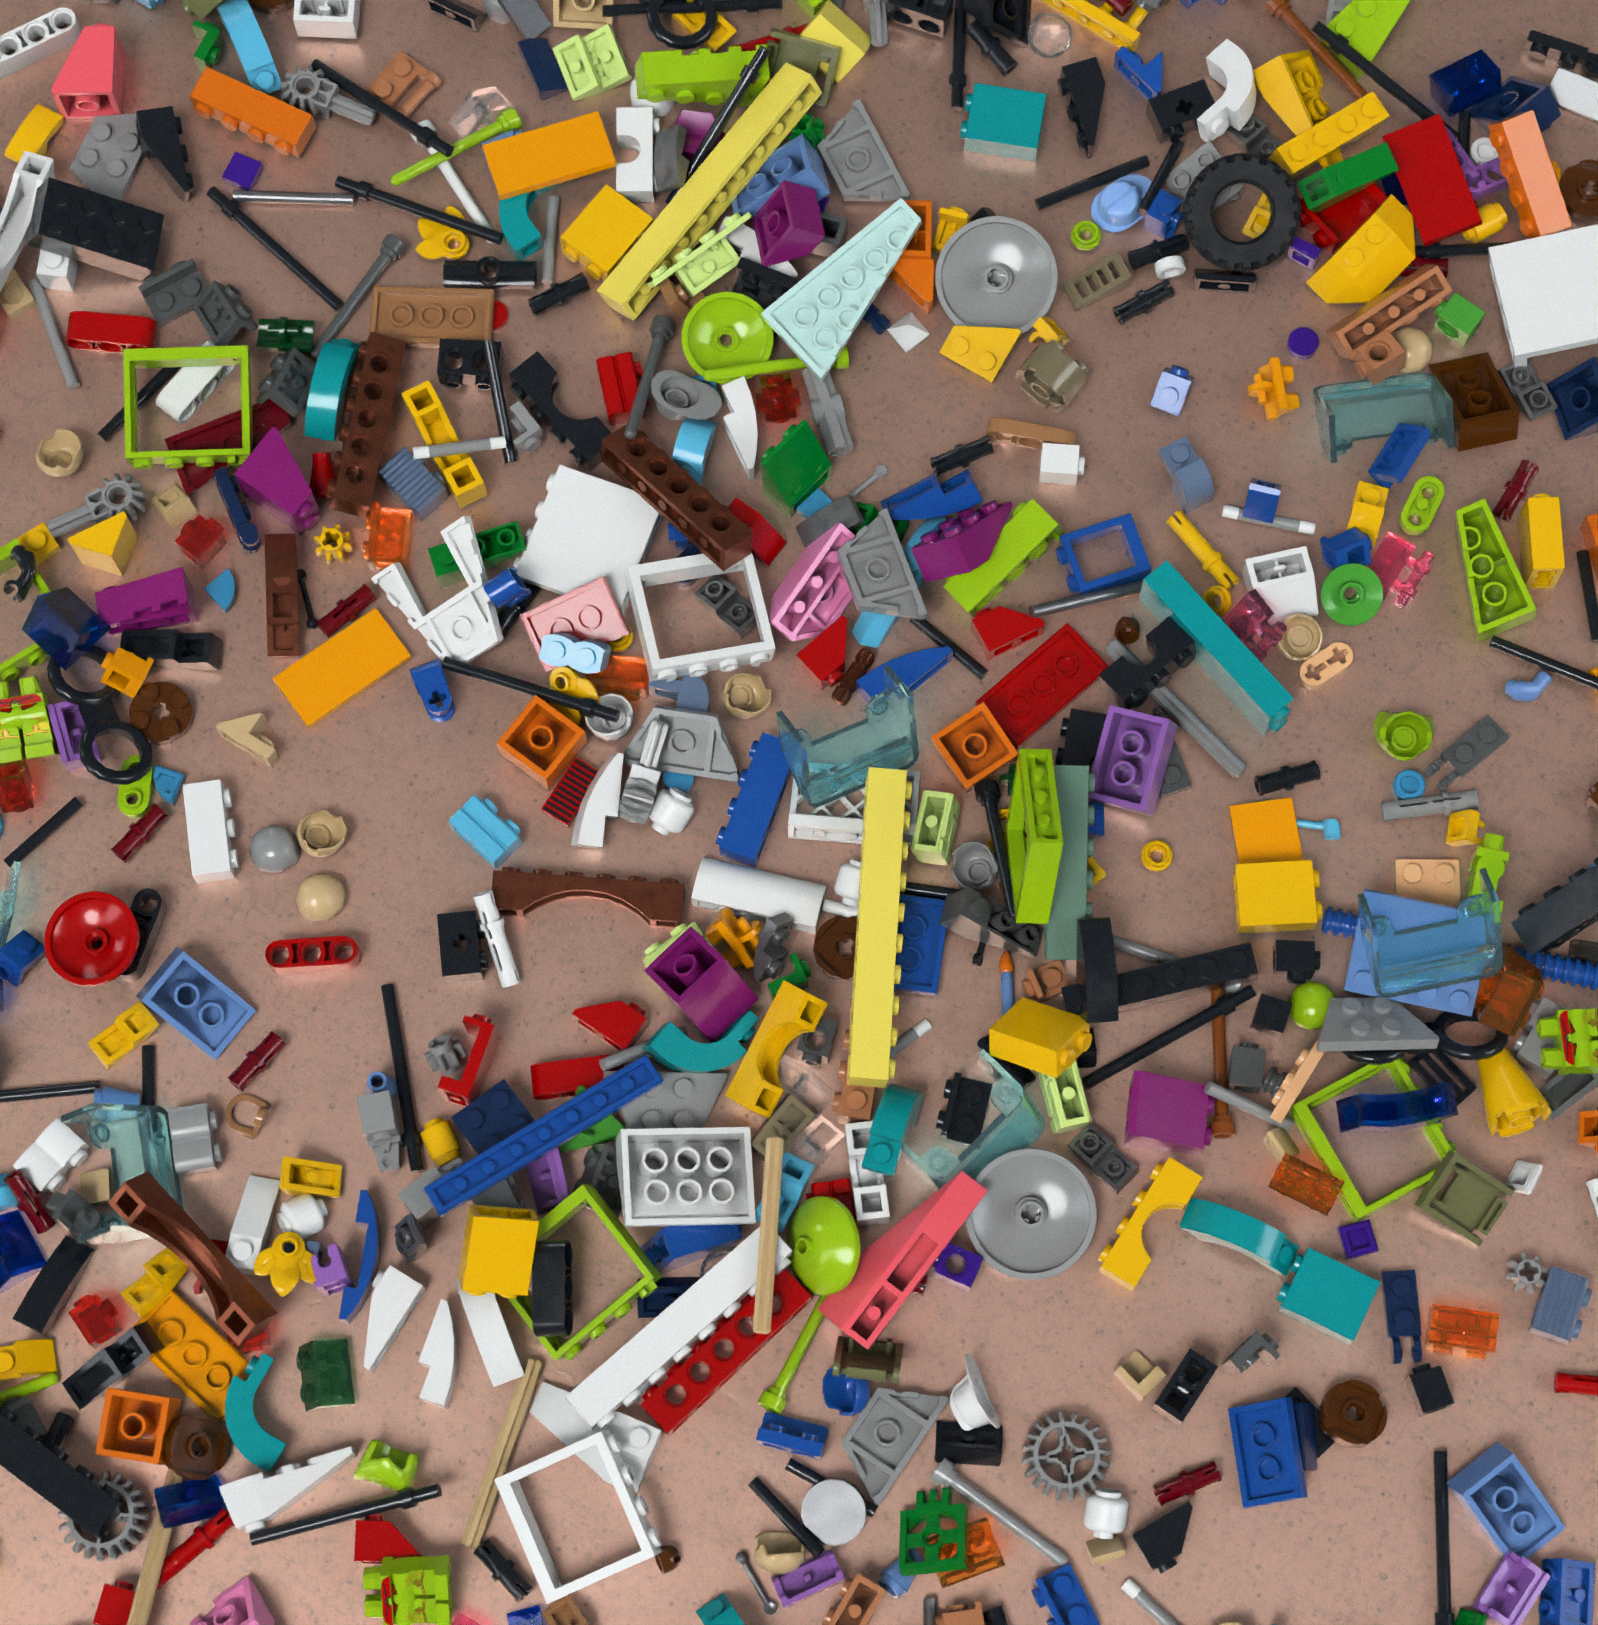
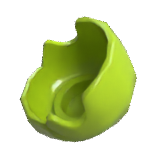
M1316 981L1303 983L1292 991L1287 1001L1293 1003L1289 1015L1296 1025L1307 1030H1318L1323 1027L1330 999L1337 997L1327 985Z

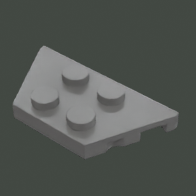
M855 100L852 104V109L843 119H839L834 125L833 131L826 135V138L817 146V151L843 201L896 202L900 198L910 200V193L861 100Z
M136 113L95 116L70 166L72 173L88 190L123 201L145 157L140 149L135 124Z
M887 508L882 509L878 513V517L868 526L865 525L860 529L855 538L847 541L837 551L840 566L858 611L924 620L927 618L928 613Z
M655 705L623 753V765L632 766L634 760L639 761L650 722L652 720H660L669 725L657 766L663 768L662 771L738 782L740 778V773L719 715L714 713Z
M1385 997L1331 998L1316 1049L1318 1052L1437 1049L1439 1037L1397 1001L1389 1000Z
M604 1071L603 1078L605 1079L617 1071ZM658 1072L663 1079L662 1085L619 1110L625 1118V1124L628 1129L703 1128L727 1079V1073Z
M878 1387L868 1401L866 1408L860 1413L841 1441L842 1447L870 1497L878 1507L950 1400L948 1397L925 1395L910 1391L902 1392Z

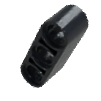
M146 888L139 891L130 907L137 919L139 930H146V936L139 941L133 968L119 976L125 982H135L144 974L167 913L165 901L154 889ZM150 900L158 902L157 907L153 911H143L146 902Z
M536 1240L532 1264V1322L536 1337H569L572 1333L573 1254L569 1240Z

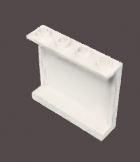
M1598 224L1488 247V263L1514 368L1518 366L1527 367V358L1598 343Z
M559 465L556 474L551 473L547 481L546 490L549 492L545 501L540 500L536 508L535 518H537L535 526L533 529L529 528L524 538L526 551H524L522 556L518 555L513 564L517 569L516 573L522 582L560 595H564L606 576L624 616L630 601L626 583L628 566L645 563L663 516L632 489Z

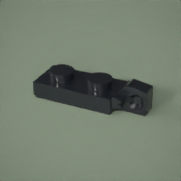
M1530 31L1523 51L1528 52L1531 57L1538 60H1545L1547 58L1558 62V65L1563 68H1578L1584 71L1586 76L1598 78V55L1588 52L1589 48L1538 31Z

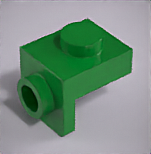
M194 20L192 24L194 33L198 39L202 40L194 54V59L198 69L204 72L206 67L212 69L214 65L219 64L225 42L221 30L215 24Z
M795 952L789 955L794 973L767 984L772 1001L783 980L802 990L808 988L807 978L811 976V972L805 959L799 960Z

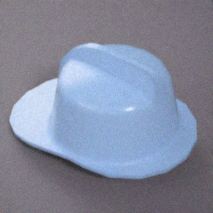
M1132 174L1108 184L1094 198L1091 206V214L1095 224L1102 230L1114 233L1122 232L1143 219L1145 216L1140 215L1137 209L1152 181L1147 177Z

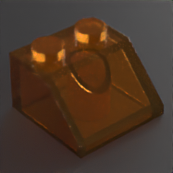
M1502 942L1480 980L1474 1006L1479 1023L1514 1037L1519 1027L1524 1028L1530 1016L1529 1009L1534 1001H1538L1541 998L1545 984L1543 983L1540 969Z

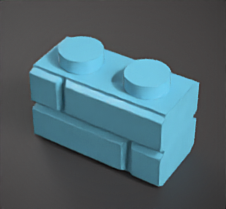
M473 795L448 822L451 829L496 870L521 846V837L518 835L521 830L509 818L503 821L496 815L499 810L488 798L485 797L481 801L476 795Z

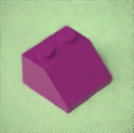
M786 180L780 184L753 217L763 266H771L807 256L825 237L815 189Z

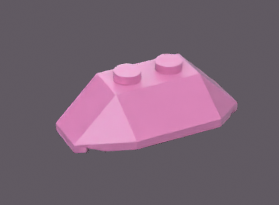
M842 523L835 524L805 548L772 596L769 623L790 641L818 637L841 616L853 598L837 558V551L847 541L852 540L856 536Z

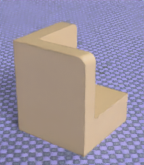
M1135 1351L1121 1366L1119 1365L1113 1373L1141 1402L1167 1376L1158 1366L1154 1368L1138 1351Z

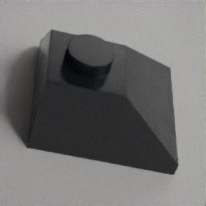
M964 0L963 8L984 27L1025 48L1030 45L1031 0Z

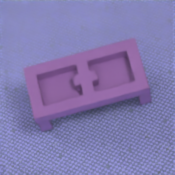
M63 701L49 704L47 709L62 763L69 772L85 767L80 760L78 745L82 734L87 729L79 712V705ZM95 740L92 744L93 754L98 762H102Z
M559 1147L527 1166L537 1214L549 1213L570 1195Z
M337 1243L328 1246V1256L331 1258V1263L327 1262L325 1265L323 1263L319 1265V1259L315 1254L311 1259L312 1268L317 1280L314 1282V1285L324 1298L344 1291V1286L355 1287L345 1253Z
M831 1550L822 1553L817 1558L803 1562L795 1571L784 1575L778 1574L770 1578L784 1609L845 1581V1577Z
M1508 1550L1473 1607L1482 1614L1487 1615V1618L1496 1625H1521L1551 1576L1524 1556L1521 1558Z

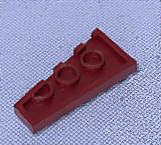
M268 399L261 405L259 403L252 405L253 450L272 427L276 428L279 433H282L292 426L287 412L271 399ZM241 410L164 439L168 450L242 448ZM215 462L213 467H198L196 463H183L184 466L176 468L186 495L190 497L215 479V470L222 467L229 470L233 466L227 465V462Z

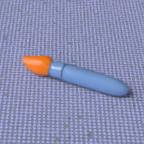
M1007 951L1001 955L999 960V969L1002 973V1016L1014 1005L1012 974L1014 966Z

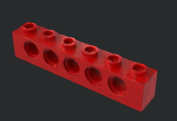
M786 1269L778 1275L775 1274L773 1297L778 1298L782 1305L778 1311L772 1313L771 1332L769 1334L754 1333L752 1335H744L739 1331L741 1322L747 1319L754 1320L755 1296L751 1297L748 1294L740 1302L742 1306L732 1318L726 1319L724 1317L718 1322L715 1330L716 1333L708 1341L700 1340L692 1347L690 1352L692 1356L684 1364L681 1361L675 1363L665 1375L668 1379L661 1386L654 1384L642 1395L644 1402L641 1404V1408L668 1437L812 1301V1296ZM722 1342L730 1343L734 1347L732 1355L728 1358L718 1357L715 1354L718 1344ZM695 1366H707L710 1370L708 1378L704 1381L694 1380L691 1377V1372ZM673 1388L683 1389L686 1392L684 1401L679 1404L670 1403L667 1400L669 1391Z

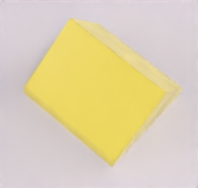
M826 0L799 34L842 47L833 81L836 84L865 55L871 44L870 36L830 0ZM820 61L818 67L826 76L829 63Z

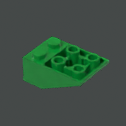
M805 419L797 426L795 424L791 425L783 434V440L776 447H769L761 457L763 495L789 518L797 512L796 508L832 476V464Z

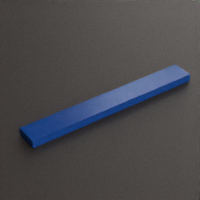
M645 1054L423 1188V1191L441 1218L662 1085L663 1079Z

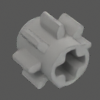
M448 1034L432 1039L428 1044L430 1051L424 1053L432 1071L435 1072L440 1069L444 1075L459 1070L463 1065L461 1058L467 1056L459 1037L452 1040Z
M1521 1253L1519 1255V1264L1512 1260L1508 1262L1507 1265L1513 1270L1512 1273L1505 1277V1280L1513 1281L1515 1284L1514 1292L1520 1288H1526V1293L1531 1295L1534 1290L1533 1284L1541 1288L1545 1285L1540 1276L1548 1271V1269L1540 1268L1537 1263L1539 1261L1538 1255L1531 1260L1527 1259L1525 1253ZM1524 1267L1526 1272L1533 1273L1529 1280H1527L1526 1276H1520L1519 1274Z

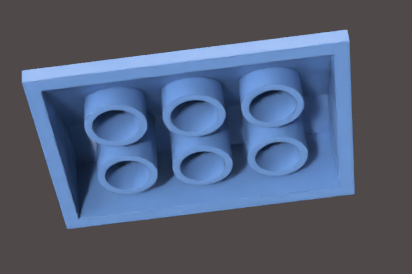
M1364 888L1343 978L1344 991L1373 997H1385L1393 1001L1472 1017L1492 914Z

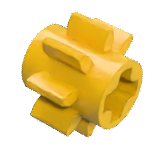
M339 524L329 529L323 526V532L320 537L314 536L313 538L315 543L320 546L315 550L317 556L325 555L329 565L332 563V560H340L343 563L346 552H353L352 546L346 543L351 540L350 533L345 532L341 534ZM332 541L338 544L334 548L329 544Z

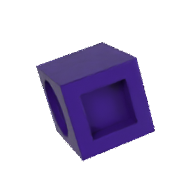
M949 1243L932 1266L935 1267L933 1277L970 1292L983 1257ZM952 1258H958L964 1263L965 1268L960 1273H951L946 1268L947 1261Z

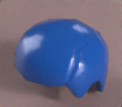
M833 1367L827 1369L822 1387L827 1407L841 1411L839 1414L842 1416H854L861 1413L866 1408L871 1395L869 1380L846 1378V1375L839 1374V1377L832 1376Z

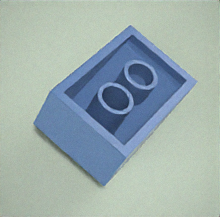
M803 134L779 147L771 154L733 200L734 214L738 212L742 216L749 212L754 217L784 180L815 189L818 202L830 193L822 158Z
M178 947L173 950L136 995L138 999L214 1060L218 1058L256 1011Z
M1499 1442L1492 1445L1446 1483L1464 1509L1503 1557L1510 1550L1521 1558L1524 1556L1528 1559L1566 1528L1514 1453Z

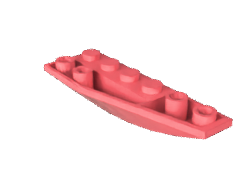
M963 1171L958 1173L860 1253L858 1268L849 1285L839 1293L828 1295L817 1310L867 1350L871 1349L988 1190Z

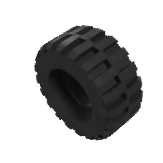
M1236 153L1223 156L1207 165L1194 178L1187 191L1183 206L1184 227L1193 247L1205 260L1215 266L1231 271H1251L1265 267L1277 260L1291 246L1301 222V202L1299 201L1296 185L1293 184L1289 174L1274 161L1256 154ZM1238 183L1251 184L1259 188L1268 198L1271 207V217L1265 231L1257 238L1246 242H1237L1226 238L1219 232L1213 220V206L1218 195L1225 188Z

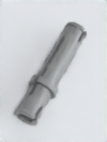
M1476 789L1448 793L1446 790L1440 791V795L1389 802L1383 801L1380 804L1383 822L1434 814L1450 816L1451 812L1479 809Z

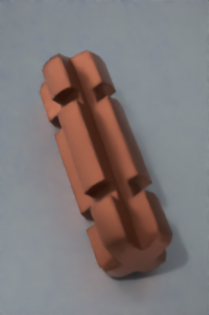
M862 648L859 650L855 657L856 662L851 663L840 680V686H837L832 693V700L841 706L847 705L851 698V692L854 693L856 690V681L867 673L866 668H870L874 662L875 655L867 649Z

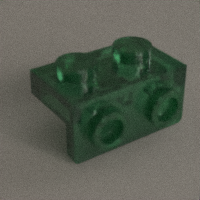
M347 1339L310 1341L299 1346L296 1363L301 1371L302 1385L300 1397L302 1402L305 1403L306 1412L315 1411L319 1408L342 1407L355 1404Z

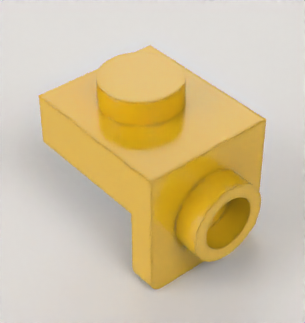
M951 206L949 209L940 207L938 212L940 222L931 246L933 252L941 253L950 237L961 227L971 222L969 214L959 207Z

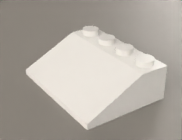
M750 1127L621 1129L616 1137V1159L625 1227L756 1223Z

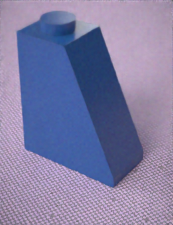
M741 1225L668 1226L662 1228L640 1248L660 1274H664L732 1247L742 1238Z

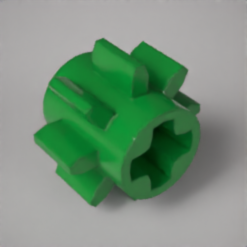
M812 113L804 114L790 131L791 135L788 139L791 141L803 134L814 149H817L818 144L826 138L822 131L825 129V125L820 118L815 119Z

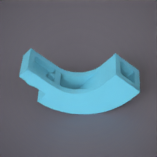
M227 0L219 3L216 8L237 52L250 86L266 94L281 89L282 81L248 1Z

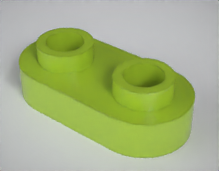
M1424 476L1415 483L1399 518L1400 526L1407 534L1417 536L1428 530L1445 494L1444 485L1438 478ZM1429 491L1433 497L1425 498L1422 492ZM1416 517L1419 519L1420 524L1414 525L1409 519Z
M139 755L128 757L123 762L121 771H126L136 766L140 760ZM151 765L149 772L141 780L129 785H119L117 803L125 816L133 819L141 818L151 807L154 782L153 765ZM131 796H138V801L135 804H128Z

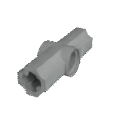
M807 367L801 373L810 399L809 407L816 428L819 427L828 457L844 456L853 450V443L845 422L846 414L839 393H836L829 372L821 383Z

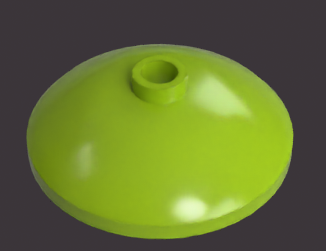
M736 292L714 293L696 303L685 318L681 332L683 353L693 370L703 377V373L707 369L768 361L774 339L773 329L761 316V313L764 311L763 308L753 299ZM721 336H729L731 344L723 346L720 343ZM755 375L745 376V379H746V380H749L750 378L754 377ZM738 378L717 380L711 382L717 384H727Z
M817 1196L802 1203L791 1220L787 1234V1245L792 1250V1255L788 1258L791 1261V1268L799 1282L808 1291L817 1295L839 1293L852 1281L859 1264L860 1238L856 1222L847 1207L835 1198Z

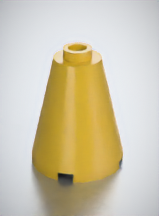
M1506 1046L1497 1055L1489 1059L1477 1061L1487 1127L1492 1136L1495 1135V1132H1499L1500 1137L1518 1135L1534 1128L1533 1121L1539 1117L1544 1122L1550 1116L1551 1108L1549 1103Z

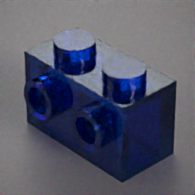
M1482 49L1429 74L1431 97L1449 117L1502 92L1501 70Z

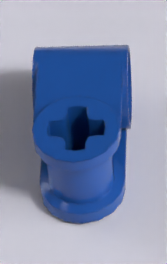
M515 566L506 568L483 585L486 594L498 608H511L532 593L530 588H525L522 580L516 573L517 569Z
M439 659L409 669L418 695H421L429 717L438 723L450 720L455 713V705ZM441 701L443 706L437 708L436 703Z

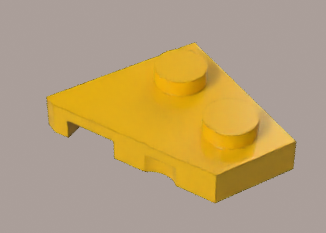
M954 326L939 354L993 384L1022 331L1014 328Z

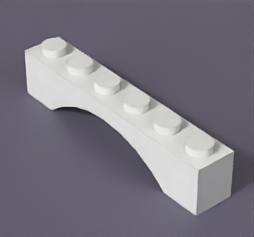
M26 150L14 171L7 198L0 214V292L28 238L37 188L48 177L55 179L54 159Z

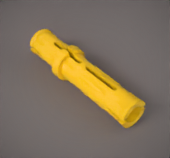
M1182 510L1176 511L1174 514L1181 524L1172 515L1167 519L1166 524L1173 529L1203 564L1202 569L1206 573L1210 572L1217 582L1229 591L1233 589L1226 577L1234 586L1240 582L1241 578L1224 561V555L1221 552H1216L1183 514L1184 512Z

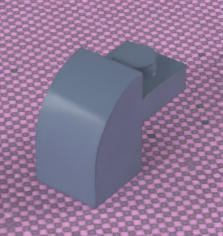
M1186 436L1158 450V455L1172 478L1171 490L1185 514L1213 501L1214 486L1210 473L1203 459L1198 458Z
M684 675L682 680H677L678 678L670 682H667L666 679L649 681L650 695L677 701L675 708L710 713L709 693L701 677Z

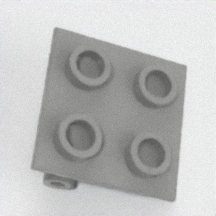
M1210 140L1175 167L1165 182L1174 196L1182 200V207L1194 178L1207 165L1222 157ZM1242 183L1233 184L1225 188L1216 198L1213 212L1228 200L1231 203L1237 201L1241 197L1239 191L1244 188Z

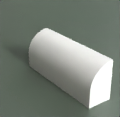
M703 857L696 876L691 901L692 906L717 912L728 906L735 916H744L747 919L758 920L764 923L767 922L768 918L786 912L794 919L790 929L816 934L828 886Z

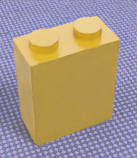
M606 184L560 236L562 253L574 263L578 261L586 267V271L596 280L601 278L605 280L654 220Z
M1540 493L1527 498L1517 519L1522 579L1527 589H1554L1565 569L1559 497H1550L1549 494Z
M1312 860L1235 864L1232 875L1237 934L1314 930L1318 923L1317 920H1322L1321 901H1316L1315 889H1319L1318 869L1313 870Z
M1022 997L989 1028L990 1056L1057 1078L1067 1068H1070L1073 1062L1089 1049L1092 1042L1090 1023H1086L1079 1015Z
M469 1204L458 1276L462 1291H466L474 1296H482L485 1293H497L505 1298H516L518 1295L528 1296L539 1225L534 1209Z

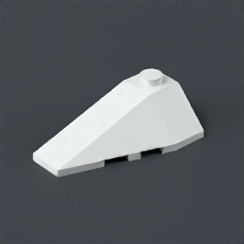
M542 1382L529 1412L566 1446L609 1428L610 1433H614L617 1442L621 1444L622 1452H620V1456L624 1465L628 1464L634 1473L635 1483H633L636 1493H638L663 1436L662 1431L618 1411H614L616 1418L605 1428L601 1429L597 1426L592 1430L566 1400V1396L570 1392ZM597 1445L576 1453L606 1483L613 1485Z
M351 1446L307 1460L308 1465L301 1467L300 1463L282 1466L279 1470L275 1471L276 1475L269 1477V1474L263 1475L261 1472L219 1486L235 1528L240 1531L245 1530L246 1534L266 1528L265 1522L276 1518L357 1457V1453Z

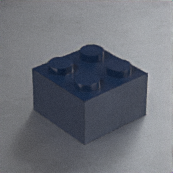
M505 1079L451 1117L477 1155L535 1121Z

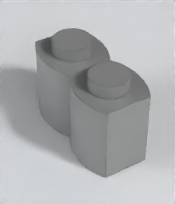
M207 1103L168 1109L176 1173L182 1176L218 1170V1161L223 1160L220 1142H215L214 1130L219 1129L216 1110L211 1111Z

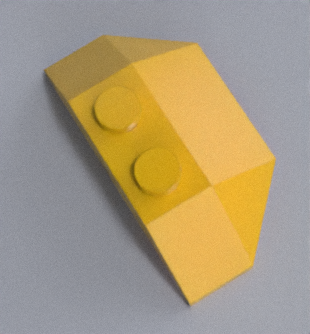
M1391 194L1305 283L1326 304L1370 302L1379 296L1415 259L1413 215Z

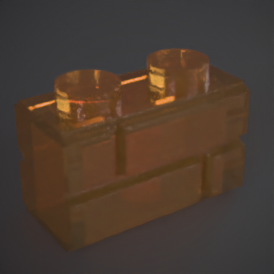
M1433 1304L1428 1312L1425 1347L1433 1348V1353L1438 1355L1452 1356L1453 1351L1466 1353L1467 1359L1485 1361L1486 1356H1492L1496 1350L1499 1314Z

